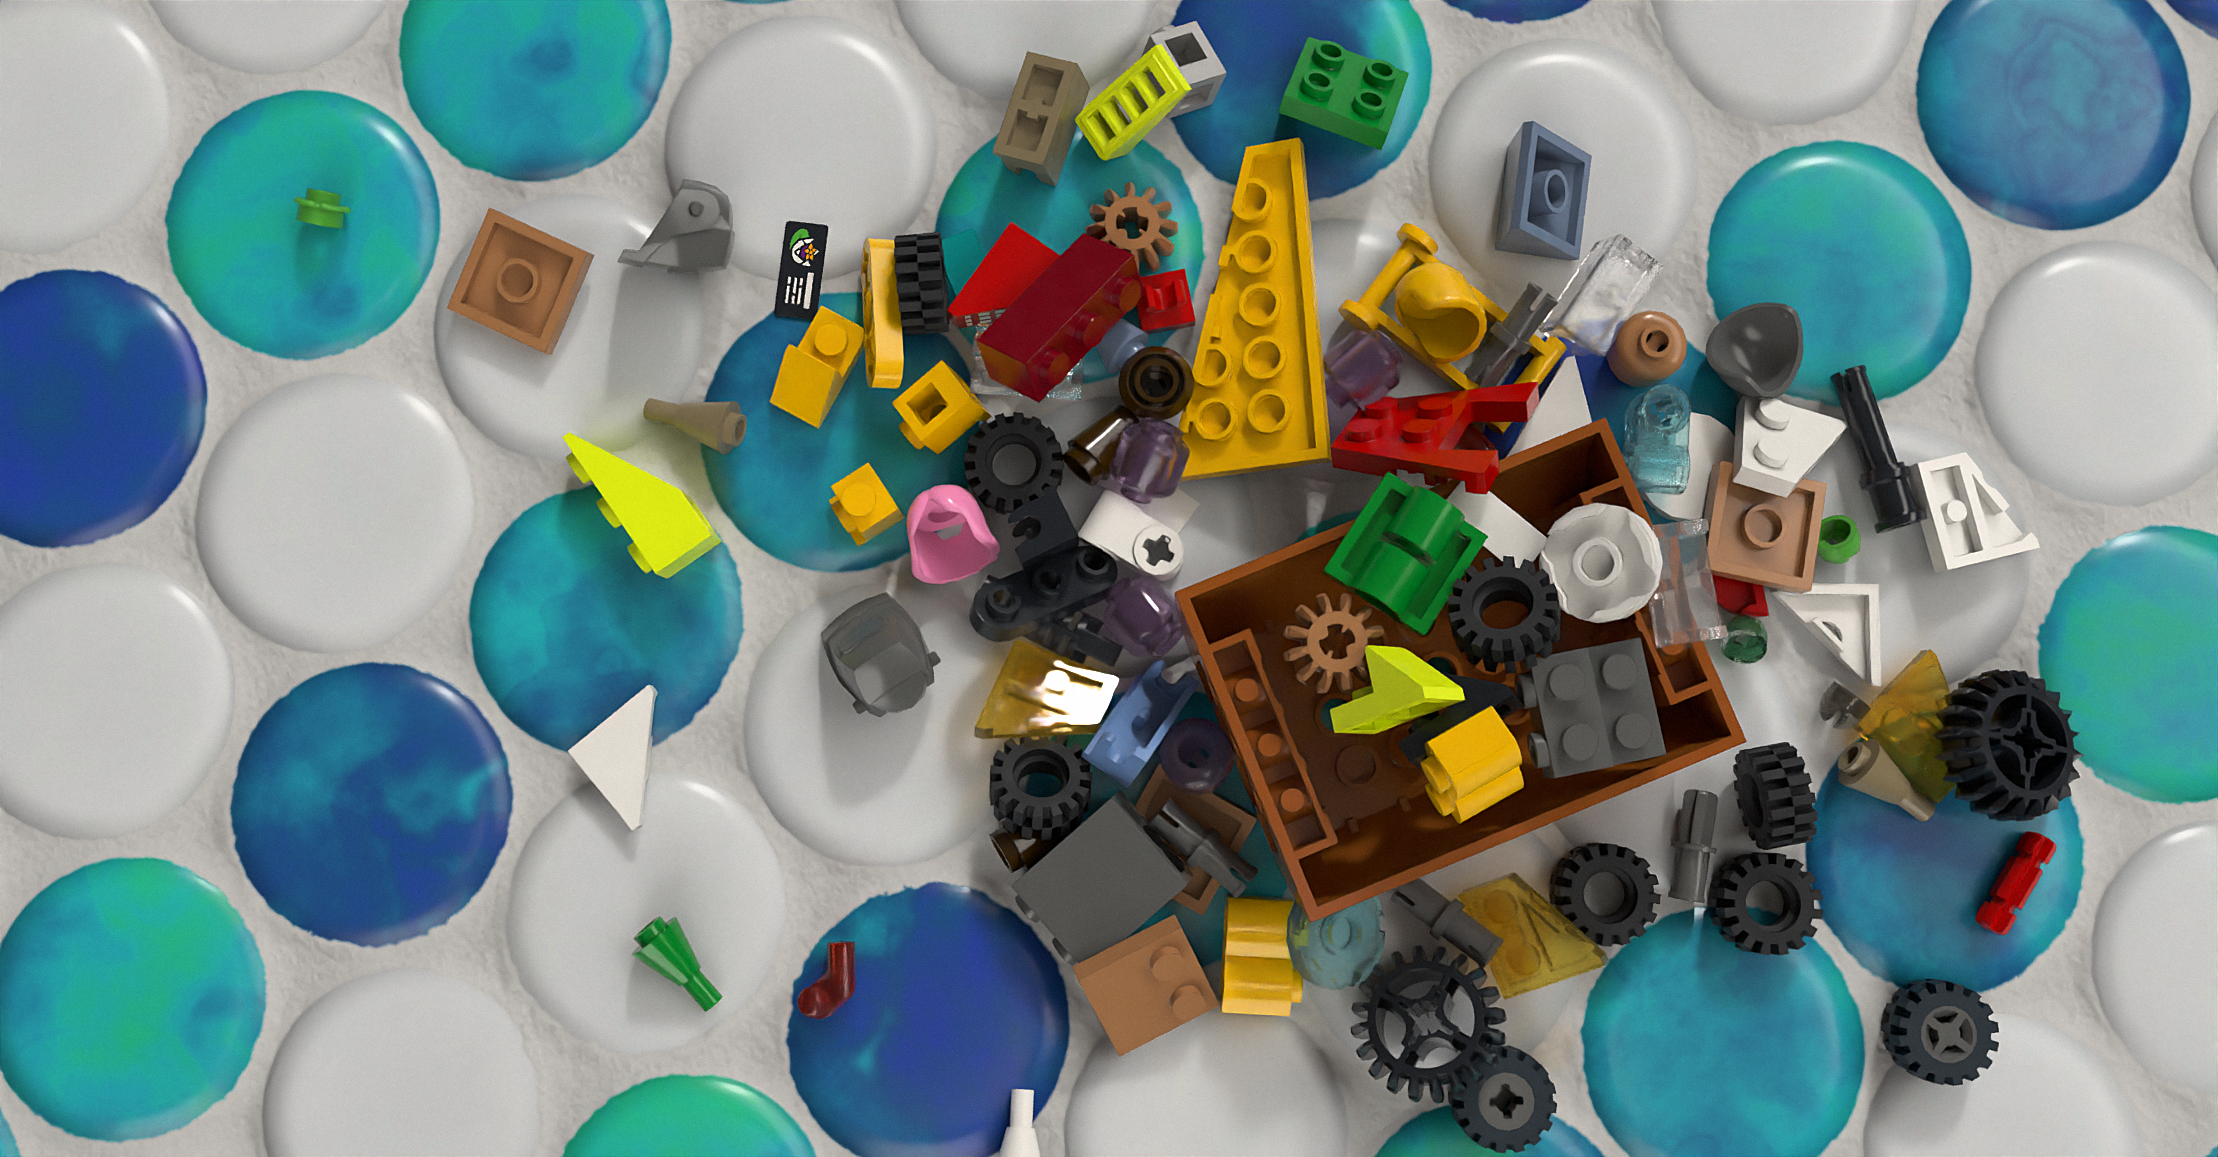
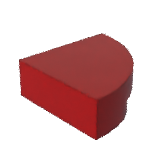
M1699 573L1700 581L1706 593L1722 609L1734 615L1747 618L1770 616L1763 585Z

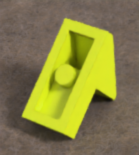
M1368 645L1365 647V654L1372 686L1353 691L1351 693L1353 701L1330 709L1334 733L1376 734L1464 701L1465 697L1463 689L1407 649Z

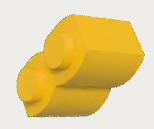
M1493 706L1487 707L1425 742L1428 758L1420 762L1430 782L1425 785V788L1432 803L1443 817L1452 813L1460 824L1524 787L1522 773L1519 765L1522 764L1519 746Z
M1226 894L1219 998L1221 1012L1290 1016L1291 1002L1301 1003L1303 972L1301 968H1293L1294 946H1304L1306 916L1303 912L1296 911V901L1293 898L1239 895L1237 898H1234L1231 894Z

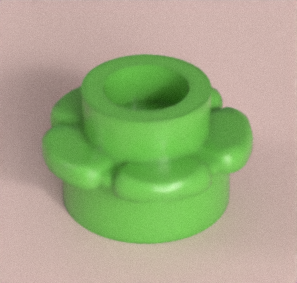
M307 188L305 198H294V202L298 204L296 220L326 227L343 228L345 213H351V209L340 205L341 194L325 190Z

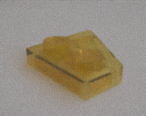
M1015 639L975 725L974 736L980 739L1097 734L1116 691L1119 678Z
M1931 649L1921 650L1849 725L1865 740H1877L1910 784L1932 803H1940L1957 785L1956 783L1942 780L1948 770L1946 763L1934 758L1942 751V742L1932 736V734L1943 728L1935 713L1947 707L1944 696L1950 694V690L1937 655Z
M1515 872L1468 888L1458 895L1461 903L1465 905V912L1497 937L1500 936L1504 939L1503 944L1500 948H1497V953L1488 963L1504 1000L1604 967L1609 961L1606 953Z

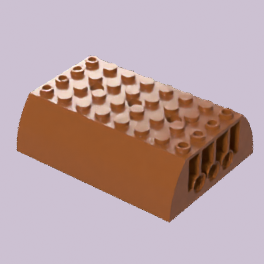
M1606 417L1499 460V474L1489 491L1547 538L1549 537L1547 534L1555 521L1573 508L1593 503L1629 509L1643 518L1658 538ZM1452 479L1447 481L1446 484H1440L1428 490L1447 499L1461 481ZM1356 519L1174 593L1178 617L1191 658L1254 811L1258 816L1257 818L1268 845L1293 897L1311 923L1747 742L1660 541L1659 546L1663 564L1659 585L1647 604L1625 619L1605 623L1578 619L1574 615L1560 609L1561 635L1558 643L1551 641L1552 653L1550 655L1640 637L1666 755L1558 778H1544L1542 768L1534 767L1528 750L1527 735L1534 732L1529 708H1521L1504 719L1503 722L1516 739L1521 752L1522 764L1519 765L1522 773L1524 787L1460 824L1452 813L1443 817L1438 812L1425 788V785L1430 783L1423 771L1409 762L1398 745V742L1410 735L1408 728L1419 718L1376 734L1334 733V731L1329 730L1322 723L1321 709L1323 705L1330 699H1339L1345 703L1353 701L1351 693L1355 690L1372 686L1371 680L1364 682L1350 671L1353 690L1343 694L1337 686L1335 675H1333L1328 692L1322 694L1316 691L1319 672L1314 671L1303 682H1299L1295 678L1297 671L1307 664L1304 657L1294 661H1285L1283 653L1285 651L1301 647L1300 641L1291 640L1283 636L1284 628L1287 626L1307 628L1297 619L1294 613L1295 609L1300 605H1304L1318 617L1315 608V597L1317 595L1325 593L1330 600L1332 610L1335 611L1340 595L1346 593L1350 594L1352 599L1348 614L1353 616L1358 609L1366 604L1373 609L1371 615L1361 623L1365 630L1375 625H1381L1384 628V635L1368 640L1367 645L1401 647L1412 652L1426 663L1434 657L1442 658L1450 664L1453 675L1506 684L1516 694L1514 679L1515 674L1521 673L1519 661L1515 662L1517 673L1506 674L1504 663H1498L1496 673L1485 671L1483 659L1480 660L1477 666L1471 664L1467 660L1466 651L1461 654L1456 646L1448 615V600L1425 636L1420 637L1321 573ZM1482 546L1470 566L1473 565L1480 573L1484 571L1482 560L1493 557L1495 567L1503 566V561ZM1541 552L1533 561L1535 574L1540 570L1539 559ZM1464 574L1463 577L1461 578V580L1464 581L1465 583H1467V582H1466V577H1465V574ZM1501 601L1487 607L1482 613L1481 620L1488 627L1508 629L1525 621L1528 609L1519 602ZM1327 628L1328 636L1319 641L1320 648L1324 654L1332 651V659H1340L1339 650L1348 646L1347 639L1343 633L1335 636L1336 629ZM1538 652L1535 653L1536 657H1541ZM1363 658L1362 661L1368 666L1367 659ZM1445 707V708L1440 709V710H1437V711L1439 712V714H1441V713H1443L1444 711H1446L1448 708Z

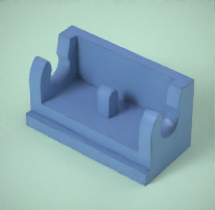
M1163 660L1154 661L1144 676L1141 674L1136 676L1081 755L1082 758L1127 789L1147 763L1200 684L1198 680L1189 674L1181 677L1176 684L1168 683L1161 676L1166 665Z

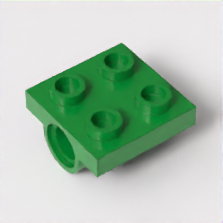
M1308 36L1278 112L1382 150L1409 73L1395 68L1387 61L1380 59L1372 60L1347 51L1335 42L1320 41Z
M1387 472L1321 573L1416 635L1423 637L1447 602L1448 596L1452 594V585L1457 578L1461 580L1465 574L1464 571L1470 566L1488 538V535L1464 521L1465 516L1446 499L1423 487H1412L1395 475Z

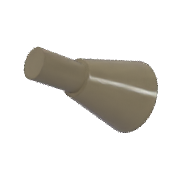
M649 398L643 410L645 419L675 426L677 430L722 455L728 454L734 446H739L746 434L747 419L742 414L741 407L736 401L682 403L678 405Z
M1868 739L1861 743L1855 742L1848 746L1838 760V781L1840 784L1888 803L1897 804L1920 822L1927 821L1934 814L1935 804L1910 787V782L1877 740Z

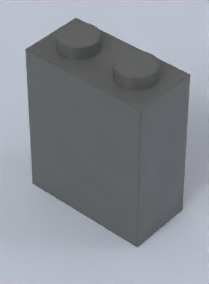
M1121 790L1116 792L1011 886L1018 894L1015 900L1021 911L1035 923L1041 920L1055 937L1052 939V943L1056 951L1072 966L1125 940L1182 891L1194 875L1161 836L1153 829L1151 830L1147 827L1149 822L1136 810L1135 806Z

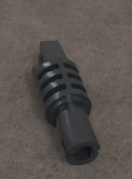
M989 574L982 587L998 580V578ZM996 603L1001 608H1008L1004 604ZM1081 610L1022 635V637L1080 666H1083L1087 656H1090L1114 667L1123 650V646L1099 634L1104 624L1103 621Z

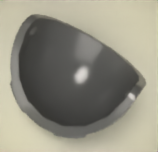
M1773 302L1752 304L1736 310L1725 317L1713 329L1707 340L1706 358L1710 366L1722 381L1742 395L1770 399L1781 396L1794 380L1802 361L1804 346L1799 316L1791 306Z

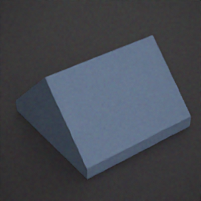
M1535 121L1523 122L1507 148L1495 250L1568 261L1579 260L1592 156Z

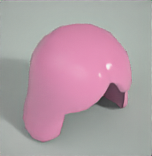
M957 485L934 486L919 494L910 505L906 526L911 551V570L916 579L930 584H945L950 581H958L985 569L987 565L994 563L998 558V553L1000 552L998 542L991 534L983 512L973 494ZM963 523L961 533L946 540L941 539L934 532Z

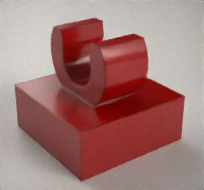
M1185 268L1140 277L1144 295L1136 304V310L1142 331L1150 335L1195 326L1196 319Z

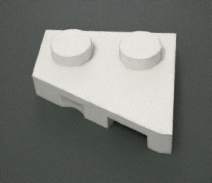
M1743 395L1736 406L1732 482L1787 498L1798 486L1804 475L1808 474L1816 466L1823 454L1831 446L1835 445L1846 429L1847 422L1792 406L1774 398H1754Z
M1966 452L1909 466L1911 475L1908 477L1917 509L1924 510L1927 519L1920 522L1935 573L2040 548L2038 539L2032 532L2022 534L2004 512L2010 505L1996 489L1990 487L1984 481L1982 471Z

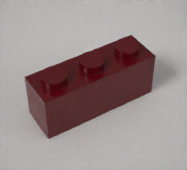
M1083 233L976 339L990 379L1040 403L1056 385L1066 378L1074 366L1101 342L1105 334L1128 311L1136 306L1139 299L1144 295L1134 254Z

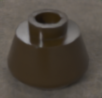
M1150 346L1138 350L1125 361L1119 374L1118 387L1122 401L1133 414L1150 421H1162L1176 416L1187 406L1193 393L1194 379L1189 364L1179 353L1167 347ZM1145 388L1149 389L1151 396L1146 394Z

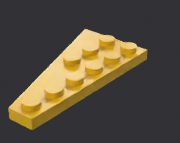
M1300 138L1254 145L1245 149L1231 207L1233 217L1226 245H1222L1218 261L1220 271L1215 292L1210 294L1192 368L1194 379L1193 393L1187 404L1186 412L1182 411L1178 427V432L1180 433L1174 461L1170 460L1166 479L1171 483L1332 462L1304 145Z

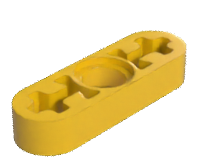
M866 238L862 249L861 283L866 377L870 388L898 389L903 375V338L901 312H899L898 304L899 297L896 287L894 240Z

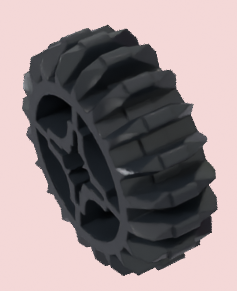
M1996 669L1965 679L1963 682L1958 683V689L1944 696L1947 707L1935 713L1943 728L1932 734L1933 737L1942 742V751L1934 758L1946 763L1948 770L1942 780L1957 784L1955 799L1969 801L1971 812L1982 815L1987 814L1989 819H1996L1997 821H2028L2058 809L2059 801L2072 796L2068 783L2080 778L2079 773L2073 766V762L2084 756L2074 749L2073 739L2080 732L2070 729L2068 719L2073 711L2059 707L2060 692L2046 690L2044 679L2029 677L2026 671H2000Z
M1416 945L1413 947L1412 952L1414 962L1406 963L1402 954L1396 951L1391 954V957L1397 968L1390 973L1386 971L1383 965L1379 963L1374 965L1373 971L1381 982L1376 987L1370 982L1362 981L1359 989L1366 997L1370 998V1002H1354L1351 1008L1355 1015L1367 1019V1021L1356 1023L1350 1029L1354 1038L1370 1039L1361 1044L1356 1053L1362 1061L1376 1058L1368 1070L1375 1080L1381 1079L1390 1073L1386 1088L1391 1093L1397 1094L1402 1090L1406 1082L1409 1081L1408 1097L1411 1101L1419 1102L1423 1096L1424 1087L1429 1086L1432 1100L1435 1103H1443L1445 1097L1443 1085L1450 1084L1457 1097L1461 1098L1466 1095V1088L1460 1081L1461 1078L1469 1074L1478 1085H1482L1486 1081L1480 1069L1476 1067L1479 1061L1484 1062L1488 1066L1497 1067L1499 1063L1498 1056L1493 1051L1487 1049L1486 1046L1487 1044L1497 1046L1506 1044L1507 1037L1505 1033L1498 1029L1490 1028V1026L1503 1023L1507 1020V1015L1503 1008L1488 1007L1495 1003L1501 995L1496 986L1481 988L1488 977L1482 967L1473 969L1465 975L1469 967V959L1466 955L1460 953L1448 966V952L1445 947L1438 946L1434 951L1432 961H1427L1423 947ZM1419 982H1440L1439 986L1433 985L1431 990L1420 999H1409L1399 994L1407 987ZM1458 989L1470 999L1473 1005L1474 1029L1471 1037L1461 1032L1460 1028L1450 1021V1015L1455 1005L1452 999ZM1387 1011L1396 1015L1406 1025L1405 1036L1401 1042L1404 1049L1398 1059L1390 1053L1385 1041L1384 1021ZM1429 1012H1435V1017L1446 1033L1438 1029L1435 1033L1431 1034L1428 1029V1035H1422L1421 1029L1410 1014L1417 1018L1426 1014L1429 1018ZM1445 1047L1456 1053L1458 1051L1461 1052L1452 1061L1438 1067H1415L1418 1061L1424 1062L1426 1056L1436 1048Z

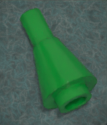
M661 916L656 917L633 938L639 946L632 955L676 985H682L705 1012L711 1009L723 997L700 971L701 966L676 916L667 922Z

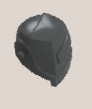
M683 179L676 197L640 250H623L617 262L641 268L648 266L667 270V273L675 272L698 275L699 272L726 270L732 255L735 233L732 230V206L728 196L716 186L701 181Z
M887 592L867 598L848 608L821 633L828 661L841 685L856 699L852 706L858 714L867 711L872 715L882 717L887 713H899L911 709L925 695L927 687L934 683L933 667L939 664L941 659L935 651L929 653L918 625L908 612Z

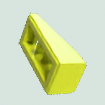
M1162 44L1155 45L1094 98L1076 116L1075 122L1102 160L1114 159L1127 155L1192 88ZM1150 72L1153 73L1166 92L1162 96H1160L1147 75ZM1135 88L1138 90V92L1148 105L1147 109L1144 107V105L1134 92ZM1119 104H1121L1127 115L1132 120L1131 123H1129L1127 118L1124 116V114L1118 107Z

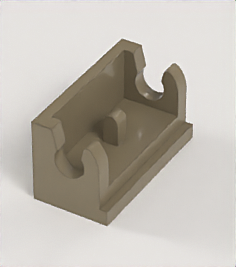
M1027 51L992 151L996 157L1001 158L1006 167L1013 173L1020 175L1024 168L1034 172L1042 183L1057 186L1077 127L1075 118L1083 110L1090 90V86L1078 63Z

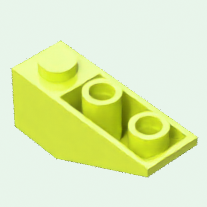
M570 432L562 437L572 453L565 457L568 464L584 484L590 480L593 481L603 496L596 501L597 506L615 529L623 525L634 541L627 546V549L638 566L646 574L653 570L655 574L668 579L722 542L692 497L682 490Z

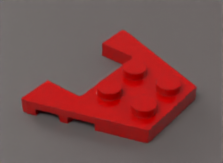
M1538 382L1402 398L1388 396L1372 398L1363 402L1330 446L1333 468L1381 477L1387 472L1397 476V469L1405 470L1408 474L1421 473L1424 474L1425 485L1430 486L1446 484L1448 478L1465 482V492L1486 495L1499 474L1498 450H1453V448L1471 422H1528L1539 404Z

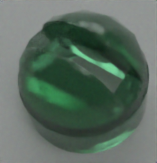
M1749 615L1735 616L1726 623L1722 631L1721 650L1729 660L1740 664H1750L1759 661L1765 656L1768 634L1763 622L1751 618ZM1739 634H1745L1742 643L1735 641Z

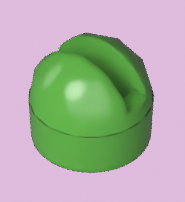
M1834 515L1822 519L1817 553L1824 561L1833 564H1843L1860 551L1861 537L1855 522L1843 515ZM1833 538L1838 544L1831 545L1828 541Z

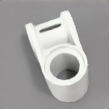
M1104 490L1078 532L1079 540L1086 546L1102 549L1115 562L1121 563L1153 582H1165L1174 578L1183 564V543L1179 535L1171 528L1148 516L1132 502L1110 490ZM1161 543L1169 545L1168 556L1172 559L1170 563L1160 560L1156 566L1150 565L1149 552L1146 548L1150 546L1157 549Z

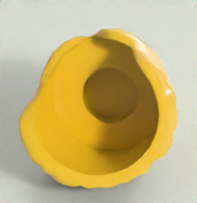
M1430 262L1413 268L1397 284L1394 304L1396 316L1400 324L1407 331L1419 338L1432 361L1442 364L1458 361L1479 347L1480 341L1484 338L1487 330L1485 311L1468 281L1459 270L1445 263Z

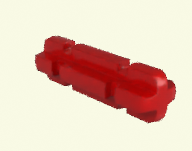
M2027 831L2023 834L2015 848L2019 853L2016 858L2010 856L1989 892L1993 899L1990 903L1984 901L1978 911L1976 922L1986 930L2003 936L2009 933L2017 919L2013 912L2015 909L2022 910L2043 874V871L2040 869L2041 864L2048 865L2056 851V844L2040 833Z

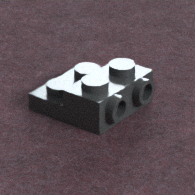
M1640 637L1552 654L1546 659L1543 656L1536 657L1537 665L1528 670L1524 662L1519 661L1521 673L1515 674L1514 679L1516 694L1524 705L1522 709L1529 708L1534 732L1527 735L1528 750L1534 767L1542 768L1544 778H1558L1666 755Z

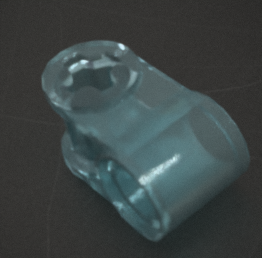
M1669 384L1658 385L1647 392L1637 395L1627 405L1622 456L1638 492L1681 495L1687 487L1690 473L1688 447L1691 405L1685 392L1676 386ZM1655 404L1657 411L1665 412L1664 421L1660 422L1658 415L1650 414L1651 405Z

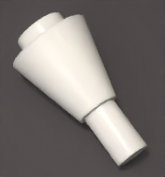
M1011 1089L1010 1127L1006 1128L998 1157H1041L1035 1128H1032L1034 1090Z

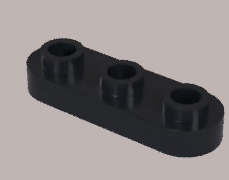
M1094 546L1076 547L981 587L975 594L969 611L970 623L979 635L995 642L1011 641L1106 599L1118 577L1117 565L1114 559L1100 548ZM1042 584H1047L1053 589L1046 588ZM996 603L1004 604L1008 608H1001Z

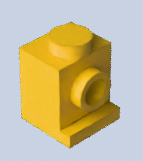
M943 360L938 362L892 402L904 419L898 427L908 441L918 450H921L926 445L937 455L979 420L984 422L992 417L964 379Z
M869 462L830 486L836 495L828 500L831 504L830 506L858 547L905 518Z

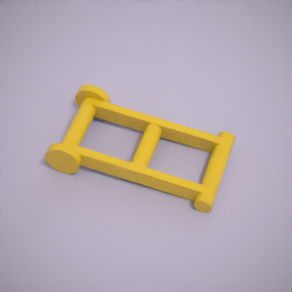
M1404 223L1396 233L1402 243L1358 302L1346 299L1338 311L1350 325L1364 334L1372 336L1379 329L1458 391L1481 388L1450 363L1442 364L1432 361L1418 338L1380 310V307L1414 263L1420 266L1430 262H1440L1434 257L1438 251V245L1432 237L1419 227L1410 223ZM1470 285L1485 311L1486 319L1493 324L1497 320L1503 322L1508 313ZM1533 334L1529 339L1532 346L1528 351L1534 357L1514 384L1538 382L1539 387L1567 350L1566 345L1556 337L1549 336L1544 342L1537 335ZM1485 422L1491 430L1500 435H1503L1512 423Z

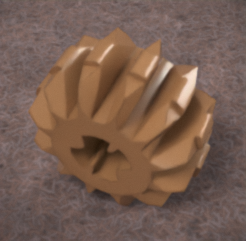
M1129 182L1125 184L1123 198H1120L1115 191L1108 188L1104 192L1106 206L1093 204L1090 207L1089 215L1096 223L1086 226L1085 232L1087 235L1134 254L1138 272L1140 262H1144L1149 270L1155 272L1160 268L1157 254L1171 256L1174 252V244L1168 238L1178 233V222L1166 219L1172 212V205L1169 201H1162L1153 205L1156 189L1152 186L1148 187L1142 197L1135 196L1134 184ZM1125 223H1136L1139 238L1129 239L1127 237Z
M1325 593L1317 595L1315 597V608L1318 617L1308 607L1300 605L1295 609L1294 613L1297 619L1307 628L1287 626L1283 631V636L1301 642V647L1291 648L1283 653L1285 661H1294L1304 657L1307 664L1297 671L1295 678L1299 682H1303L1314 671L1319 672L1316 682V691L1318 693L1324 694L1328 692L1333 675H1335L1337 686L1343 694L1353 690L1350 671L1364 682L1371 680L1369 668L1362 659H1366L1365 647L1368 646V640L1384 635V628L1381 625H1375L1366 630L1361 623L1373 611L1367 604L1358 609L1353 616L1348 614L1352 603L1350 594L1343 593L1340 595L1335 611L1332 610L1330 600ZM1327 628L1336 629L1335 636L1343 633L1347 639L1348 646L1339 650L1340 659H1332V651L1324 654L1320 648L1319 641L1328 636Z

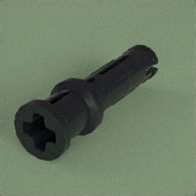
M1859 365L1846 369V374L1842 375V372H1838L1832 375L1830 379L1836 389L1865 472L1860 475L1859 485L1861 490H1866L1869 493L1878 519L1874 528L1876 533L1880 534L1927 519L1924 510L1917 509L1907 480L1911 475L1909 466H1905L1903 461H1897L1866 373L1867 368L1865 365Z

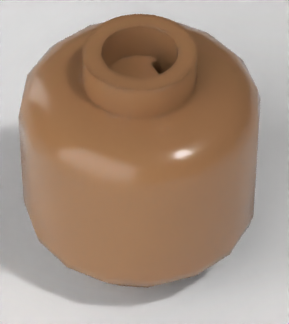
M1648 310L1634 314L1614 330L1608 341L1606 357L1610 370L1620 381L1629 386L1647 388L1660 384L1679 370L1686 358L1687 340L1683 328L1674 318L1663 312Z

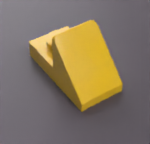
M821 305L798 347L791 344L787 346L770 403L819 429L865 348L864 328Z

